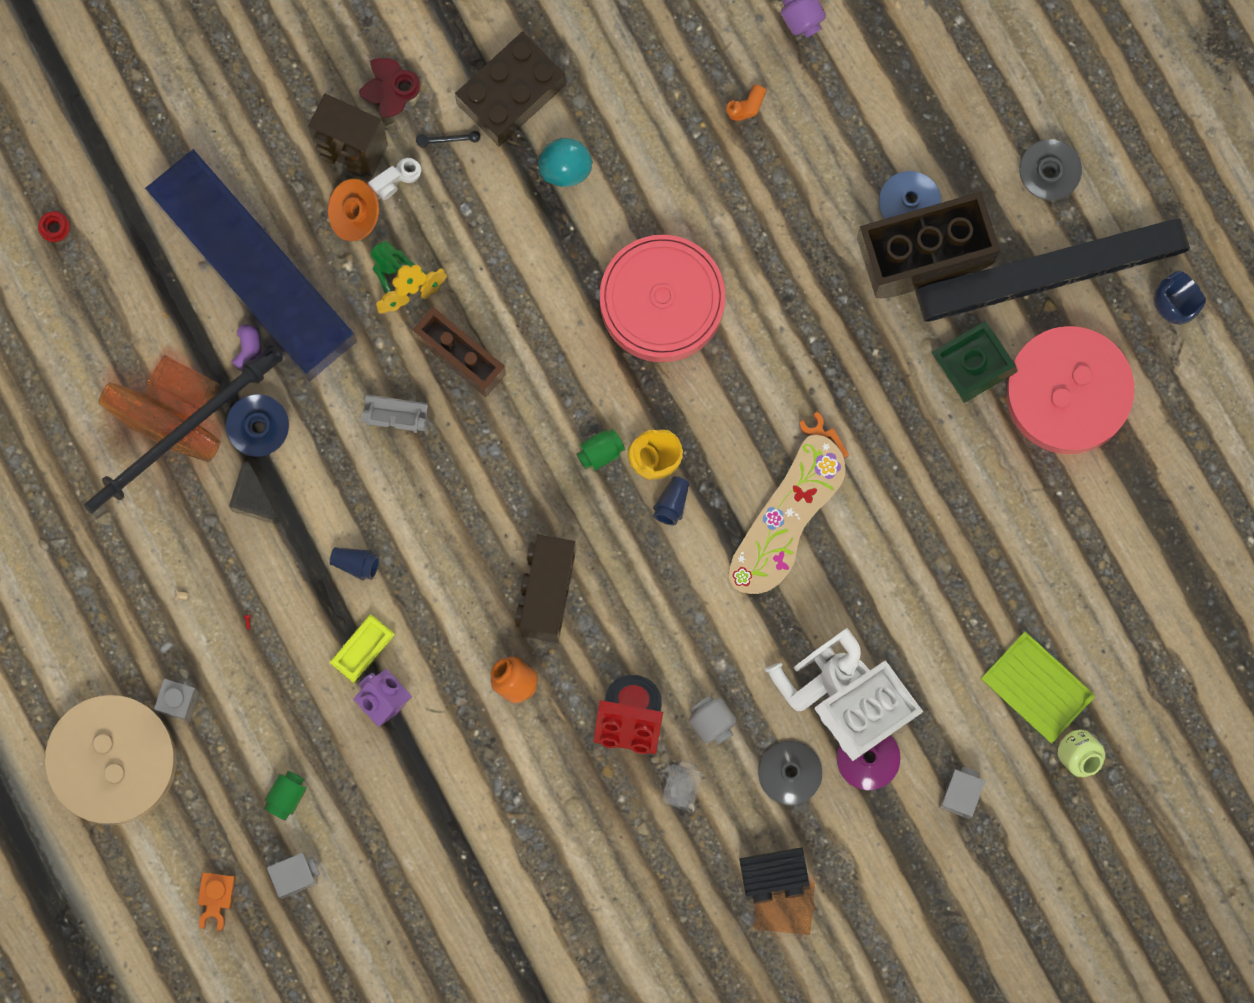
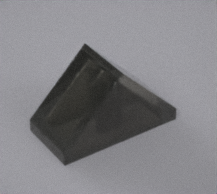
M248 461L242 464L229 508L232 512L268 523L276 524L280 522Z

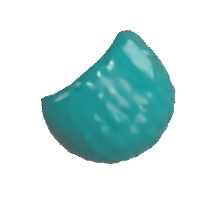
M571 138L555 139L548 143L542 150L538 160V168L543 179L559 187H572L583 182L590 174L593 164L587 148L578 140Z

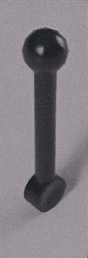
M471 131L470 134L440 137H427L421 134L417 136L416 143L421 148H425L431 143L467 140L476 143L481 139V135L478 131Z

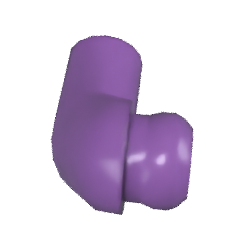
M248 324L241 325L237 330L242 350L231 361L241 372L242 364L247 360L252 361L261 351L259 332L254 326Z

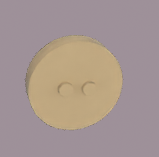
M118 695L93 697L71 708L53 728L45 751L46 776L56 798L73 814L101 825L126 824L150 813L167 795L176 772L177 756L175 743L163 720L144 704Z

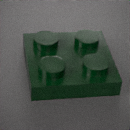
M986 320L932 351L934 359L963 403L1018 372L1015 363Z

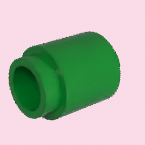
M612 428L609 431L603 430L578 445L580 451L576 455L585 470L590 467L595 472L619 458L620 453L625 451V447L616 431Z
M287 771L286 775L279 773L265 798L267 803L263 809L286 821L289 814H294L307 790V787L302 785L305 779L291 771Z

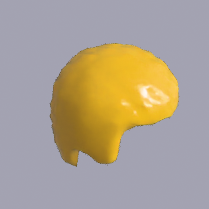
M649 429L641 433L628 447L627 456L630 466L638 475L647 480L665 478L677 470L683 458V449L679 438L670 430Z

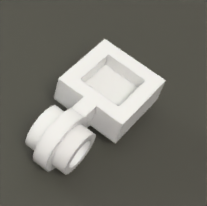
M404 158L399 161L396 168L391 166L369 181L368 185L375 191L378 200L380 198L386 200L397 191L399 181L405 183L417 181L421 174V166L415 159ZM405 169H410L412 172H407Z

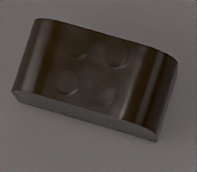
M982 192L862 225L859 227L857 241L874 295L880 299L903 295L930 284L981 271L995 263L1000 252Z

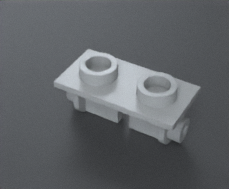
M366 394L361 422L367 423V426H394L397 429L414 431V433H417L418 430L425 431L428 403Z

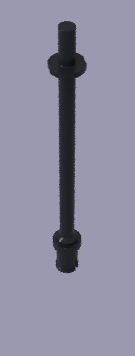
M269 345L252 361L247 360L243 363L242 373L114 480L108 476L103 477L102 482L105 487L84 504L86 510L93 514L112 497L122 500L124 498L122 489L245 386L249 383L258 384L264 380L263 375L283 361L281 353L273 345Z

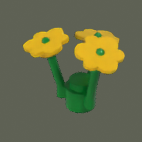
M388 241L377 244L370 253V258L375 263L372 270L378 276L385 293L381 300L376 303L379 314L388 311L393 312L398 310L400 306L406 305L410 301L407 294L409 292L415 294L419 290L420 285L422 286L420 289L421 297L424 300L427 299L431 294L438 291L440 285L447 277L445 270L442 268L437 272L425 273L419 265L414 264L401 250H396ZM397 271L398 276L392 281L396 289L391 291L384 273L393 274Z

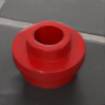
M51 211L41 217L38 223V230L43 239L56 243L67 237L70 231V224L64 214ZM53 223L60 224L57 232L49 231V227Z

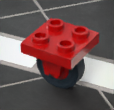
M626 675L616 679L609 686L605 695V701L600 700L593 743L601 744L607 748L619 747L630 749L638 754H656L664 713L661 712L662 698L657 686L648 678L640 675Z

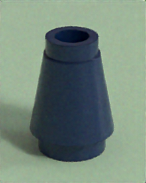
M676 476L671 478V481L653 506L655 510L653 517L666 525L675 526L678 520L683 519L689 482Z
M334 547L330 556V565L362 581L365 579L372 580L378 569L379 556L374 555L372 550Z

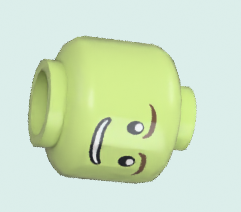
M1076 730L1067 734L1061 740L1058 747V757L1070 773L1076 777L1084 778L1096 774L1101 769L1105 761V750L1091 733L1086 730Z

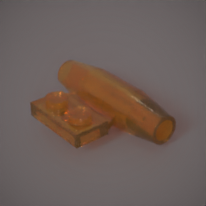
M163 355L148 379L147 394L110 382L103 389L98 404L127 427L158 443L214 397L219 389V383ZM199 425L170 450L209 463L216 455L221 441Z

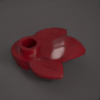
M389 58L373 59L370 61V65L375 78L371 79L359 90V95L369 103L380 104L379 112L381 117L396 116L403 111L407 101L414 99L420 91L419 78L411 71L402 70L395 60ZM404 82L411 85L407 91H402L399 88Z

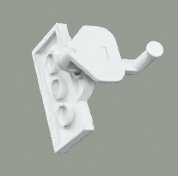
M846 628L794 667L796 671H799L815 661L822 670L820 675L798 692L781 668L783 664L781 662L765 668V672L769 673L775 686L789 705L796 711L807 709L828 693L830 697L814 709L819 714L824 725L829 728L838 740L842 750L854 761L916 718L923 711L886 660L871 670L867 668L860 660L861 650L857 640L849 629ZM840 642L848 653L834 655L835 653L832 648Z

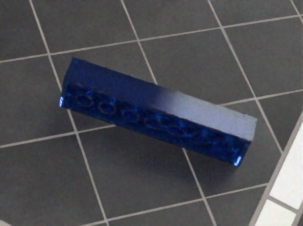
M194 149L145 188L152 201L309 382L357 342L352 330Z

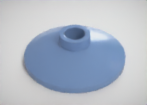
M905 171L892 176L884 184L879 196V207L884 219L941 203V195L936 184L928 176L915 171ZM908 194H913L916 196L917 201L915 203H908L905 197Z

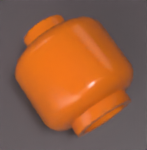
M510 656L500 659L493 666L490 673L491 687L510 703L517 704L534 695L538 681L537 672L519 657Z

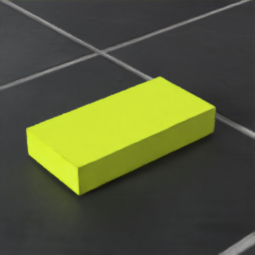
M370 614L329 663L355 684L394 638L395 634Z

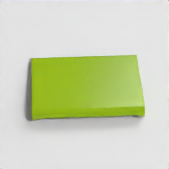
M1026 631L981 678L983 682L1051 744L1096 697Z

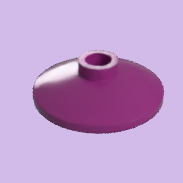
M891 735L868 750L875 755L873 763H867L863 758L864 754L852 761L839 745L837 750L839 772L850 785L858 789L876 790L882 788L893 780L899 770L900 750Z

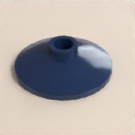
M261 394L249 395L237 401L230 409L226 419V432L231 444L239 452L248 456L262 457L275 452L285 442L289 432V419L283 406L274 398ZM256 423L264 424L262 432L256 433L253 431Z

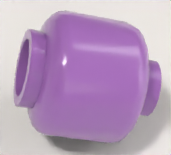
M819 0L783 1L784 7H782L780 13L793 35L804 33L807 38L822 29L819 23L826 18V13Z

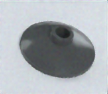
M1047 139L1036 142L1026 150L1020 162L1019 173L1023 185L1032 195L1043 200H1059L1070 195L1078 186L1082 175V165L1079 156L1068 144L1059 140ZM1047 168L1052 169L1055 176L1051 178L1046 177L1044 170Z
M785 741L772 746L763 755L759 764L758 777L763 791L772 800L784 805H796L807 801L816 793L822 780V767L819 758L811 748L800 742ZM788 766L795 767L797 775L793 778L787 777L785 775V768Z

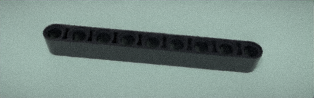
M1179 218L930 284L917 289L915 293L924 322H931L1177 256L1189 251L1190 246L1182 220Z

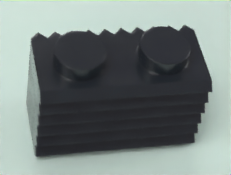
M803 847L739 858L746 900L753 899L754 904L770 902L773 900L772 895L785 893V898L805 895L804 890L810 889Z

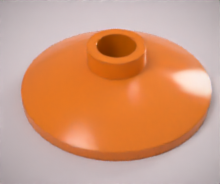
M345 180L334 189L329 200L328 219L330 226L338 237L346 241H359L367 237L374 229L378 220L379 202L377 195L368 183L363 180Z

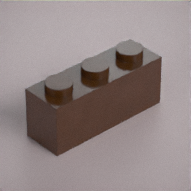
M434 307L429 310L412 330L417 341L485 397L490 394L506 375V369L502 363Z

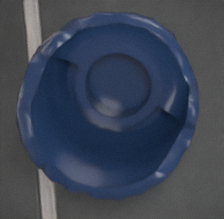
M1176 271L1162 280L1155 288L1153 294V302L1158 314L1166 321L1177 325H1183L1195 319L1206 303V298L1198 285L1183 271Z

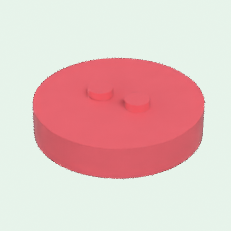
M652 235L638 239L620 250L604 272L600 287V310L603 322L613 340L633 356L647 361L663 363L682 360L697 353L707 345L721 324L725 307V286L721 272L705 250L687 239L672 235Z
M1076 326L1053 328L1031 339L1014 360L1018 372L1008 377L1006 382V402L1011 418L1017 428L1035 445L1060 454H1080L1105 444L1118 432L1126 421L1134 400L1133 374L1121 350L1102 334Z

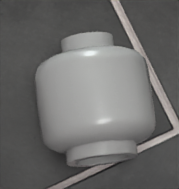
M709 696L690 709L692 715L689 718V724L703 743H711L715 740L717 745H720L734 735L730 729L736 724V717L723 699H713Z

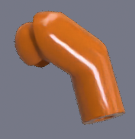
M754 84L747 100L740 102L730 101L726 105V113L729 118L734 121H742L756 116L767 90L760 85Z

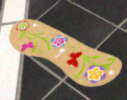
M815 434L808 436L803 441L784 480L758 515L735 552L730 565L729 580L733 588L739 592L748 594L767 592L785 579L796 560L799 539L804 527L842 485L846 470L844 457L837 445L827 437Z

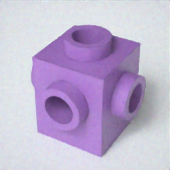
M385 669L377 676L371 673L365 677L358 685L361 690L353 700L380 727L397 715L412 696L388 669Z

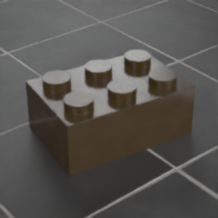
M522 31L455 93L456 104L500 147L566 86V76Z
M324 93L308 125L315 150L319 153L318 157L330 164H335L337 161L346 165V170L356 176L363 177L365 174L373 177L388 146L382 119Z
M537 534L536 543L530 542L527 561L528 565L531 566L530 574L524 573L521 585L522 596L525 597L524 605L518 604L515 616L516 627L520 629L521 637L559 643L576 554L575 541Z

